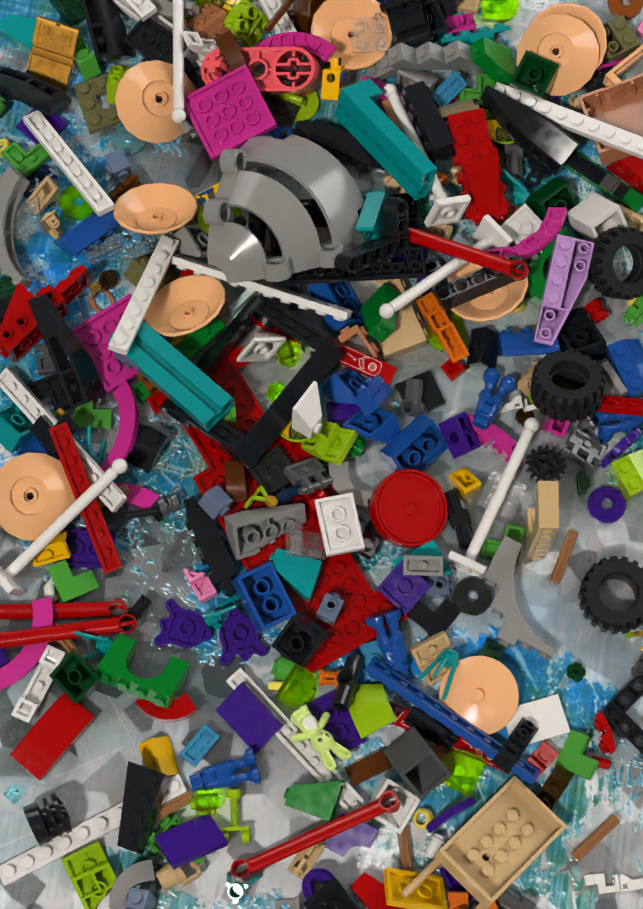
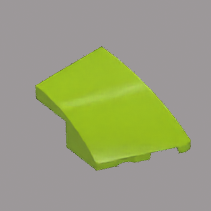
M322 420L323 427L319 434H316L310 440L301 442V448L321 460L341 466L358 434L355 430L344 429L337 423Z
M359 684L360 689L353 696L349 712L361 739L397 720L390 706V703L394 701L385 684Z
M98 840L61 858L85 909H95L106 896L109 889L113 887L117 879Z

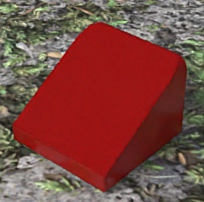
M448 359L440 367L451 381H454L469 369L462 359L455 363Z

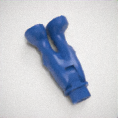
M487 368L483 373L485 387L478 394L479 399L473 415L474 420L472 424L482 430H486L491 425L500 408L504 406L505 396L512 393L518 385L514 377L504 376L498 386L496 395L493 396L492 392L500 379L499 371L494 368Z
M598 411L593 415V420L599 426L597 434L602 444L608 443L611 436L615 433H629L638 427H643V416ZM613 420H619V421H620V422L614 423V424H605L606 422L613 421Z
M394 609L384 613L385 620L390 629V637L386 633L382 614L366 618V625L374 628L378 636L377 646L380 648L387 666L403 678L409 677L407 669L409 664H407V653L404 643L405 637L399 629L398 622L402 616L401 609Z
M247 748L244 756L239 759H225L221 763L209 766L202 771H197V774L189 776L192 790L202 789V792H204L205 790L226 787L234 788L242 782H251L254 785L262 784L258 767H253L257 766L253 748ZM253 767L245 772L234 773L238 769Z

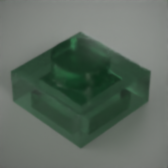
M578 471L575 476L578 495H583L590 488L589 476L586 477L585 471Z
M487 637L480 654L498 661L504 646Z

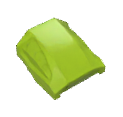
M241 0L235 4L224 19L225 28L231 30L245 47H253L255 44H258L265 33L264 27L269 22L265 15L248 0Z

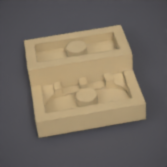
M444 630L409 648L421 674L438 657L440 652L443 653L445 648L456 652ZM438 663L424 677V680L428 686H431L442 680L449 669L443 667L434 678L432 675L440 665Z

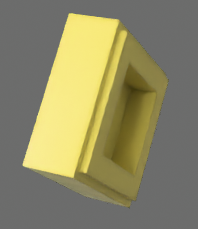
M287 682L268 683L269 693H288L289 686Z

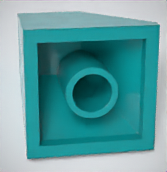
M15 403L0 409V444L10 453L21 449L34 435L29 430L33 423Z

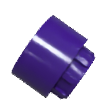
M323 868L309 871L302 881V893L305 899H309L316 893L313 888L316 882L320 881L326 884L334 875Z

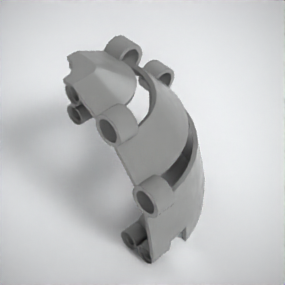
M290 135L284 140L275 139L272 136L251 137L240 149L226 148L222 151L220 155L222 178L215 199H208L206 201L203 216L205 222L209 225L208 264L215 265L221 269L228 283L262 279L268 282H279L291 278V274L313 268H334V260L339 253L368 242V239L356 231L359 219L357 211L363 207L365 202L357 184L346 168L332 154L318 144L297 135ZM257 168V170L274 171L278 168L303 185L323 212L330 230V239L320 245L319 237L310 215L294 194L274 179L250 170ZM233 207L248 210L262 219L277 238L282 256H266L261 242L254 233L246 227L234 223Z

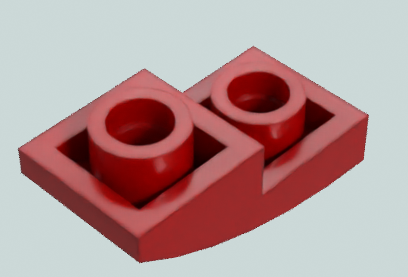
M599 712L592 718L594 721L592 724L597 732H602L603 734L598 739L600 750L610 756L615 752L614 738L602 712Z

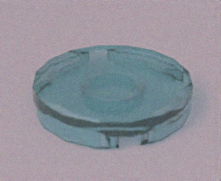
M122 122L114 126L111 133L113 148L115 150L121 148L126 156L140 153L147 144V141L140 140L127 131Z

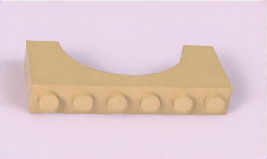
M387 259L380 263H392V261ZM400 279L371 280L380 286L384 282L398 290L399 295L406 290L404 281ZM413 301L397 311L394 331L382 343L377 340V346L381 351L380 354L384 362L426 346L428 335L426 330L422 329L419 324L421 323L420 316L412 308L414 306Z
M538 481L536 485L535 508H527L525 512L526 558H531L533 561H540L546 557L559 530L558 481Z

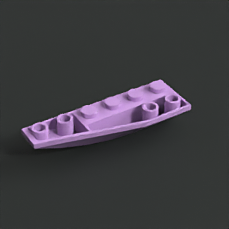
M560 234L557 235L553 245L533 342L549 346L553 345L587 279L594 242Z

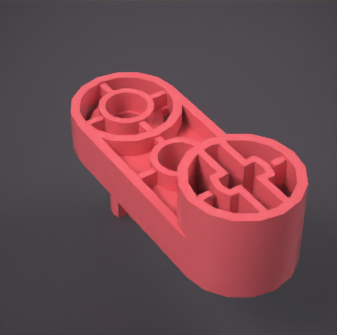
M294 46L239 47L247 62L246 66L261 94H295L305 96L314 92L321 83L323 74L320 63L303 48ZM219 49L208 53L202 61L201 76L206 85L230 73ZM303 57H308L310 62L303 63ZM264 64L265 73L261 77H255L254 69L256 66ZM298 67L301 68L303 71L311 72H298ZM285 81H292V87L287 86Z

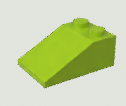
M642 449L612 462L608 468L626 502L643 494Z

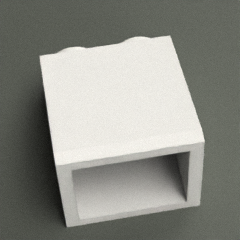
M595 192L567 212V218L572 228L589 242H592L595 238H600L599 234L610 228L628 227L620 206Z

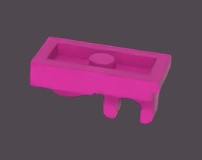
M472 13L450 16L446 19L449 30L445 34L452 33L455 36L460 35L459 31L463 30L476 31Z

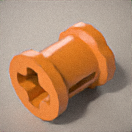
M320 669L319 686L333 685L337 688V675L340 673V670L332 672Z

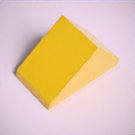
M465 467L448 475L455 489H459L463 501L480 492L481 481Z

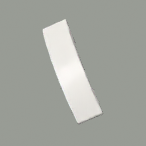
M182 31L181 33L187 47L199 55L206 56L211 51L219 49L214 39L200 38L198 32ZM234 36L238 46L245 47L244 44Z
M47 645L23 696L19 698L11 716L26 723L31 722L54 682L49 675L62 662L66 654L65 652Z

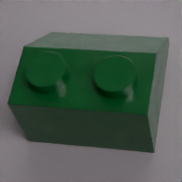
M526 50L510 81V86L546 100L553 87L559 65Z
M554 177L528 197L534 213L542 221L546 216L548 207H567L568 212L578 205L568 181ZM567 215L564 224L569 221Z
M75 648L70 651L49 675L75 704L86 700L99 686L101 676Z

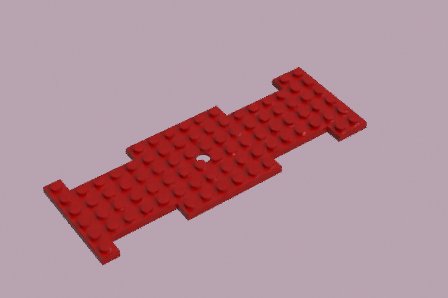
M242 345L231 351L210 376V379L234 399L237 429L235 430L246 436L265 412L239 371L255 362H237V357L244 346ZM161 391L146 398L155 416L164 412L160 409V406L168 398ZM184 426L208 467L207 470L192 477L202 496L207 490L216 485H219L227 494L224 461L235 460L220 450L219 443L192 426L189 429ZM281 435L265 452L267 453L278 445L291 464L314 457L301 448V442L288 441ZM244 466L248 501L259 486ZM291 483V484H289L288 486H286L285 488H289V487L293 486V484ZM331 484L327 488L322 489L327 497L337 495ZM320 489L314 490V493L309 495L304 494L292 498L289 503L284 502L278 505L304 503L305 523L288 534H282L271 545L268 543L257 554L240 559L247 572L268 563L271 553H275L277 548L322 561V567L310 602H306L280 579L296 613L302 611L331 636L323 649L305 667L309 676L378 637L374 628L366 625V618L382 614L386 632L389 631L384 613L398 609L379 590L373 592L350 553L326 557L318 517L311 513L305 503L306 498L315 496L316 492ZM260 491L259 494L257 495V496L264 497V496L262 495L261 491ZM254 500L252 505L245 509L244 505L247 501L234 502L229 507L231 510L227 515L240 511L268 508V506L263 501ZM219 516L216 520L227 536L224 517ZM326 593L330 595L331 593L338 594L342 597L341 600L344 601V606L334 626L316 618V613ZM401 612L402 616L398 621L399 624L409 619L403 612Z

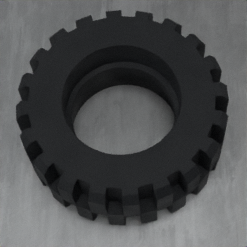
M630 227L610 228L607 231L601 232L599 234L600 238H595L592 241L595 244L588 271L590 284H595L594 289L597 292H601L603 296L611 297L612 299L631 300L643 296V232L640 229ZM625 246L632 255L633 267L629 276L625 280L620 281L613 270V259L618 249Z
M565 350V352L556 351L554 354L550 353L544 356V359L542 358L537 362L533 369L530 397L534 406L540 409L543 415L547 414L553 420L559 419V422L570 421L571 423L579 419L580 421L585 420L587 416L591 417L599 410L603 401L606 377L603 369L599 367L595 360L592 361L590 356L581 355L582 353L577 351L573 353L571 350ZM571 383L580 387V389L566 390L555 384Z
M611 556L608 560L603 558L599 563H594L589 571L586 572L580 584L578 599H580V610H584L583 616L586 620L590 619L592 621L591 625L593 627L597 625L601 627L600 631L605 633L608 630L611 631V634H618V632L625 634L643 624V567L637 566L639 562L636 560L629 562L628 557L624 556L621 559H618L617 556ZM617 579L627 583L635 595L633 606L626 611H614L606 607L599 596V589L603 582Z

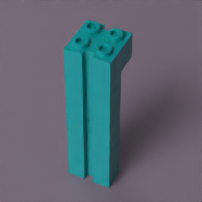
M370 78L342 88L338 99L340 102L336 106L335 118L415 201L428 196L438 168L375 104L374 101L383 94V91Z
M144 321L127 355L113 351L115 357L130 370L134 367L207 432L235 406L233 398ZM114 332L111 334L110 338L108 339V342H109V343H110V341H111V338H112Z

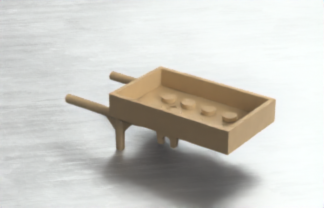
M514 775L438 850L434 856L435 859L400 893L404 898H407L434 870H437L442 865L479 902L474 909H488L566 829L567 825Z

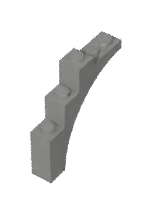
M458 40L445 47L428 41L417 48L400 42L387 50L388 54L383 56L380 61L366 68L367 77L380 81L397 75L398 70H453L473 76L482 72L472 61L470 45Z
M8 167L0 178V274L6 277L10 276L12 278L11 282L17 286L20 282L29 289L33 282L24 273L18 262L13 232L17 208L30 181L16 170Z
M504 536L482 578L487 586L493 589L495 587L499 588L489 607L492 610L491 614L498 618H506L495 639L499 640L498 644L505 648H509V646L513 648L515 643L519 642V646L528 651L532 649L538 652L537 656L540 658L552 660L557 650L543 642L532 631L523 618L517 604L514 590V571L522 544Z

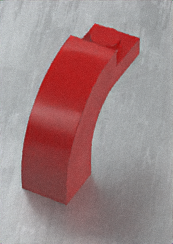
M187 693L175 699L169 709L158 707L145 699L135 701L138 708L145 715L164 723L180 722L198 713Z

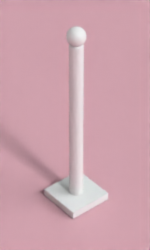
M172 0L173 112L171 118L175 123L180 124L186 119L184 111V38L181 34L184 31V0Z
M392 83L386 84L383 88V94L388 98L404 134L428 158L397 94V87ZM436 174L431 187L436 201L424 221L426 227L459 222L471 201L469 194L447 197Z
M487 214L482 218L472 237L476 244L471 247L482 251L490 248H502L510 246L513 239ZM455 257L391 302L381 305L379 308L380 316L385 319L391 318L396 311L467 264L468 261Z
M530 417L526 419L524 423L525 429L521 433L465 556L450 551L447 559L448 566L472 577L483 578L487 567L475 562L532 440L534 432L539 429L540 424L536 418Z
M115 459L112 467L100 476L6 569L0 565V585L7 593L15 596H21L25 593L13 578L81 513L118 474H122L127 470V462L124 459Z

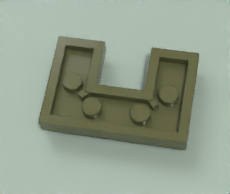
M107 74L73 84L89 134L123 124L117 115L116 106L101 110L97 101L98 97L107 95Z

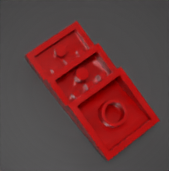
M64 692L36 722L10 755L40 781L54 764L59 762L66 751L72 748L96 716L82 704H75Z

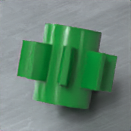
M358 434L347 455L352 458L355 455L361 457L368 447L365 444L366 438Z

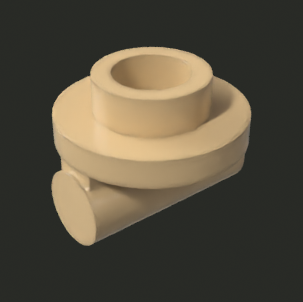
M570 96L568 98L569 107L574 111H582L578 96L576 98Z

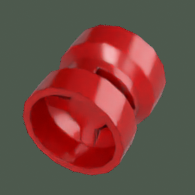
M600 298L592 300L584 307L586 312L592 315L591 320L594 324L605 320L610 315L609 311L603 308V302Z
M322 489L317 491L315 496L305 499L307 507L314 516L317 515L314 500L327 497Z

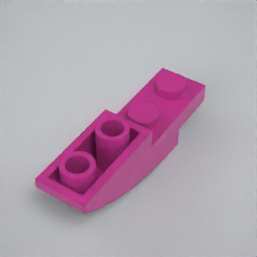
M467 414L480 445L486 449L491 444L493 451L497 455H501L507 465L517 442L492 423L486 430L475 427L472 424L474 420L473 415ZM523 460L521 461L518 470L522 468L524 464Z

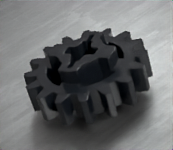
M539 445L537 451L532 449L531 455H527L526 459L528 461L525 462L524 466L529 468L526 469L525 473L531 474L529 480L536 479V485L538 481L555 480L559 483L560 477H564L565 472L562 470L567 468V465L563 464L566 458H560L561 451L556 453V447L550 450L548 445L545 446V449H542ZM545 463L548 464L546 468L543 467Z

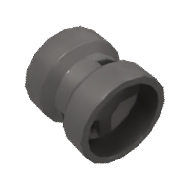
M593 415L591 417L587 416V419L582 421L580 419L577 420L579 423L578 429L585 433L597 429V423L593 420Z
M175 492L169 494L166 498H157L163 517L169 515L172 511L178 512L181 510Z

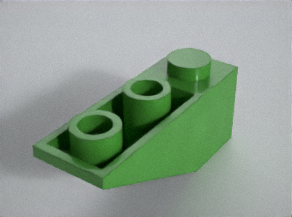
M79 35L74 64L86 81L101 74L95 55Z

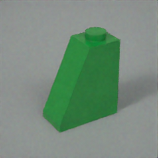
M484 37L470 44L472 61L495 83L499 82L509 86L515 73L512 49Z
M385 282L360 307L368 335L381 343L394 331L397 311L391 318L385 319L380 316L379 308L381 305L389 303L399 296V291Z
M341 779L293 784L290 788L287 787L284 793V799H286L284 805L326 821H331L335 817L346 781Z

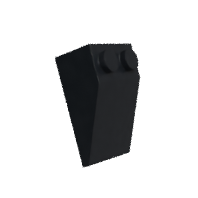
M580 307L571 310L557 336L561 352H565V350H571L573 353H576V351L581 352V355L590 356L592 361L607 358V342L585 309Z

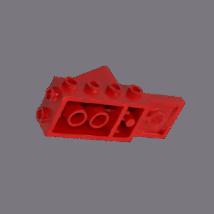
M484 108L447 115L450 134L454 141L453 148L455 153L452 156L454 167L457 166L458 173H456L457 182L462 187L460 195L469 194L471 198L464 212L466 220H469L470 225L479 226L482 218L487 214L495 222L505 220L504 218L507 217L508 211H510V204L508 200L505 201L504 193H506V186L504 182L501 183L502 169L499 164L498 151L496 146L493 147L490 139Z
M82 264L79 267H75L65 280H61L56 285L55 289L48 285L46 288L40 289L37 296L46 293L63 318L69 314L67 305L91 283L87 268ZM20 282L15 288L0 326V355L5 359L8 357L14 364L42 339L28 300L35 298V296Z

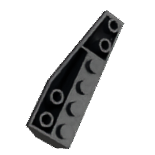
M81 0L98 65L101 66L133 58L131 49L123 44L122 40L127 35L125 24L112 0Z
M0 66V93H4L14 100L20 101L48 116H52L71 103L72 99L63 90L32 75Z
M489 85L485 87L480 98L497 123L528 155L556 176L568 163L580 142L548 117Z
M47 294L29 299L28 303L69 407L71 409L104 395L105 391L92 358Z

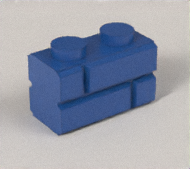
M376 375L373 379L368 377L355 391L357 395L353 398V402L358 407H361L366 416H369L378 409L392 393L391 387L384 383L385 381L380 375Z

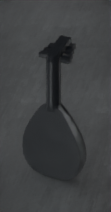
M152 504V508L127 511L125 508L120 507L117 512H111L107 506L101 508L110 533L118 530L132 518L153 516L154 521L158 523L162 520V514L156 509L154 504Z

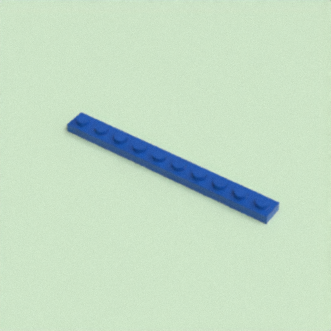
M373 658L364 671L370 677L379 680L389 690L401 695L405 701L413 703L420 711L432 716L436 722L451 729L455 735L467 740L472 747L483 751L488 758L493 759L503 746L376 658ZM521 757L511 769L522 781L528 782L531 785L540 773V770Z

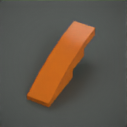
M433 292L416 299L417 307L451 362L455 363L469 356L470 354L453 322H450L445 311L439 306Z

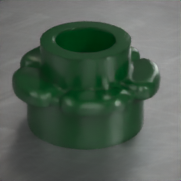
M577 662L568 665L566 669L567 677L571 681L579 682L586 674L585 668Z

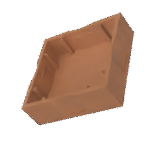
M643 73L625 79L613 86L600 88L578 96L583 115L643 137ZM593 140L602 166L631 156V154Z

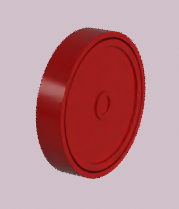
M404 469L386 476L376 485L370 499V517L376 531L384 540L397 547L415 548L435 539L446 523L448 507L442 488L431 476L419 470Z

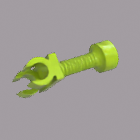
M240 789L225 790L226 799L231 802V827H221V832L227 839L228 844L229 832L241 831L242 843H250L249 826L238 825V800L242 798V792Z

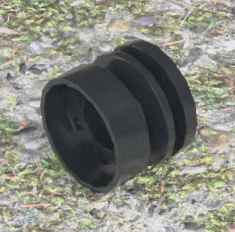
M55 792L50 794L52 804H49L47 798L43 797L44 808L42 809L36 802L23 807L30 828L40 846L53 841L51 833L53 830L62 837L61 826H64L67 833L72 832L70 816L64 803L57 797Z

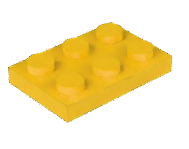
M389 867L384 869L386 905L406 909H447L443 877L429 875L407 898H404L400 892L419 873Z

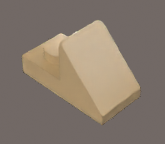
M46 176L27 199L26 203L36 215H41L51 202L60 201V188L49 176Z

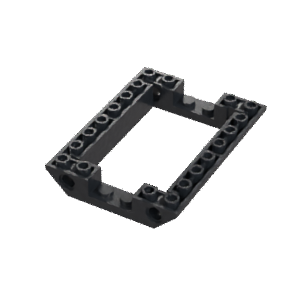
M408 193L388 194L390 197L407 201L409 226L418 229L417 202ZM299 199L310 215L315 228L328 227L323 212L314 199ZM362 208L357 211L359 216L361 214ZM269 228L271 256H282L277 238ZM409 242L408 248H403V262L378 263L353 274L337 270L335 267H317L291 274V278L273 282V286L426 277L423 248L420 245Z
M253 296L195 364L196 367L210 378L257 320L262 322L263 326L271 331L276 327L299 342L302 351L311 356L247 435L244 436L222 420L218 421L207 432L169 398L160 406L162 411L190 429L194 426L219 443L221 451L249 470H252L291 422L293 407L312 382H317L319 387L344 357L326 335L269 298Z

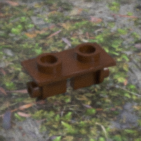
M130 174L107 195L115 204L118 197L143 184L139 181V177L136 174Z

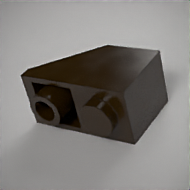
M556 764L536 796L552 810L574 774Z

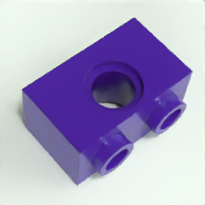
M466 412L455 415L438 424L453 459L481 447Z

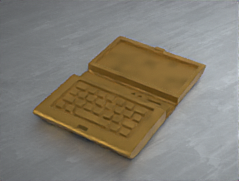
M38 16L26 74L32 75L66 93L80 29Z

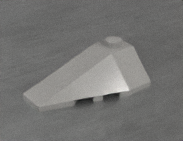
M298 503L276 506L275 508L246 510L224 516L226 534L235 558L239 560L255 555L268 543L270 545L274 543L275 539L282 534H288L305 523V504Z

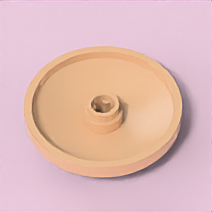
M471 656L458 661L459 665L455 670L444 701L442 696L452 667H450L442 679L439 689V702L487 735L500 731L512 720L518 708L519 690L513 674L501 662L486 656Z

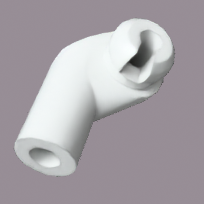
M50 578L43 588L44 598L51 597L52 603H55L59 596L55 594V585Z

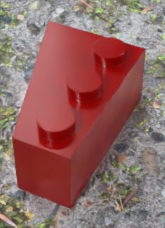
M631 155L609 163L605 167L643 194V159Z

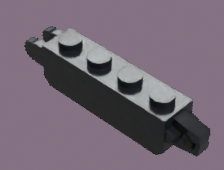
M319 119L313 120L311 124L301 120L296 122V135L318 144L342 163L351 164L362 172L371 173L372 170L381 173L386 172L352 134Z
M194 496L185 499L184 505L187 513H185L186 520H184L188 531L192 530L194 537L191 539L195 548H200L202 553L199 555L203 566L207 565L209 572H206L211 583L215 582L216 587L221 586L225 596L230 598L235 594L232 580L235 579L237 574L214 520L202 509Z

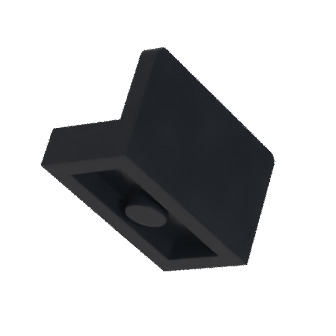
M487 327L471 330L468 350L470 355L467 357L466 365L470 367L483 365L487 368L495 369L498 354L496 332Z

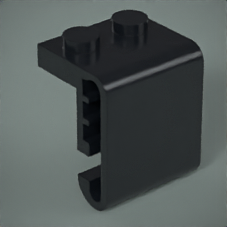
M386 0L385 3L380 4L381 12L388 16L392 35L396 36L397 41L394 42V45L401 42L415 47L433 40L423 0Z

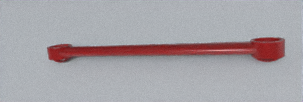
M409 226V242L509 275L516 281L524 280L528 276V266L521 260L513 261ZM518 264H522L524 266V271L518 270L514 267ZM512 271L521 274V276H514Z
M119 598L113 599L110 602L52 603L53 618L120 617L127 612V604ZM0 604V620L33 619L32 604ZM124 609L125 611L121 615H114L110 610Z
M123 614L120 617L1 632L0 649L83 638L75 635V631L95 636L120 632L131 633L136 629L137 621L133 615ZM126 616L134 619V621L120 622ZM135 625L129 631L120 628V626Z
M385 791L380 795L379 799L249 859H237L231 865V874L238 881H247L252 876V873L383 813H395L400 808V799L393 791ZM392 796L396 798L391 804L383 805L387 797ZM241 864L248 865L246 870L236 872L237 867Z

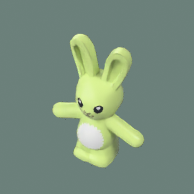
M304 705L290 717L291 722L302 732L292 735L290 740L295 743L310 739L312 748L320 754L325 768L328 771H334L336 762L329 751H332L343 760H349L351 752L335 742L333 736L328 731L323 730L330 718V713L324 712L320 720L317 721L311 714L308 706Z

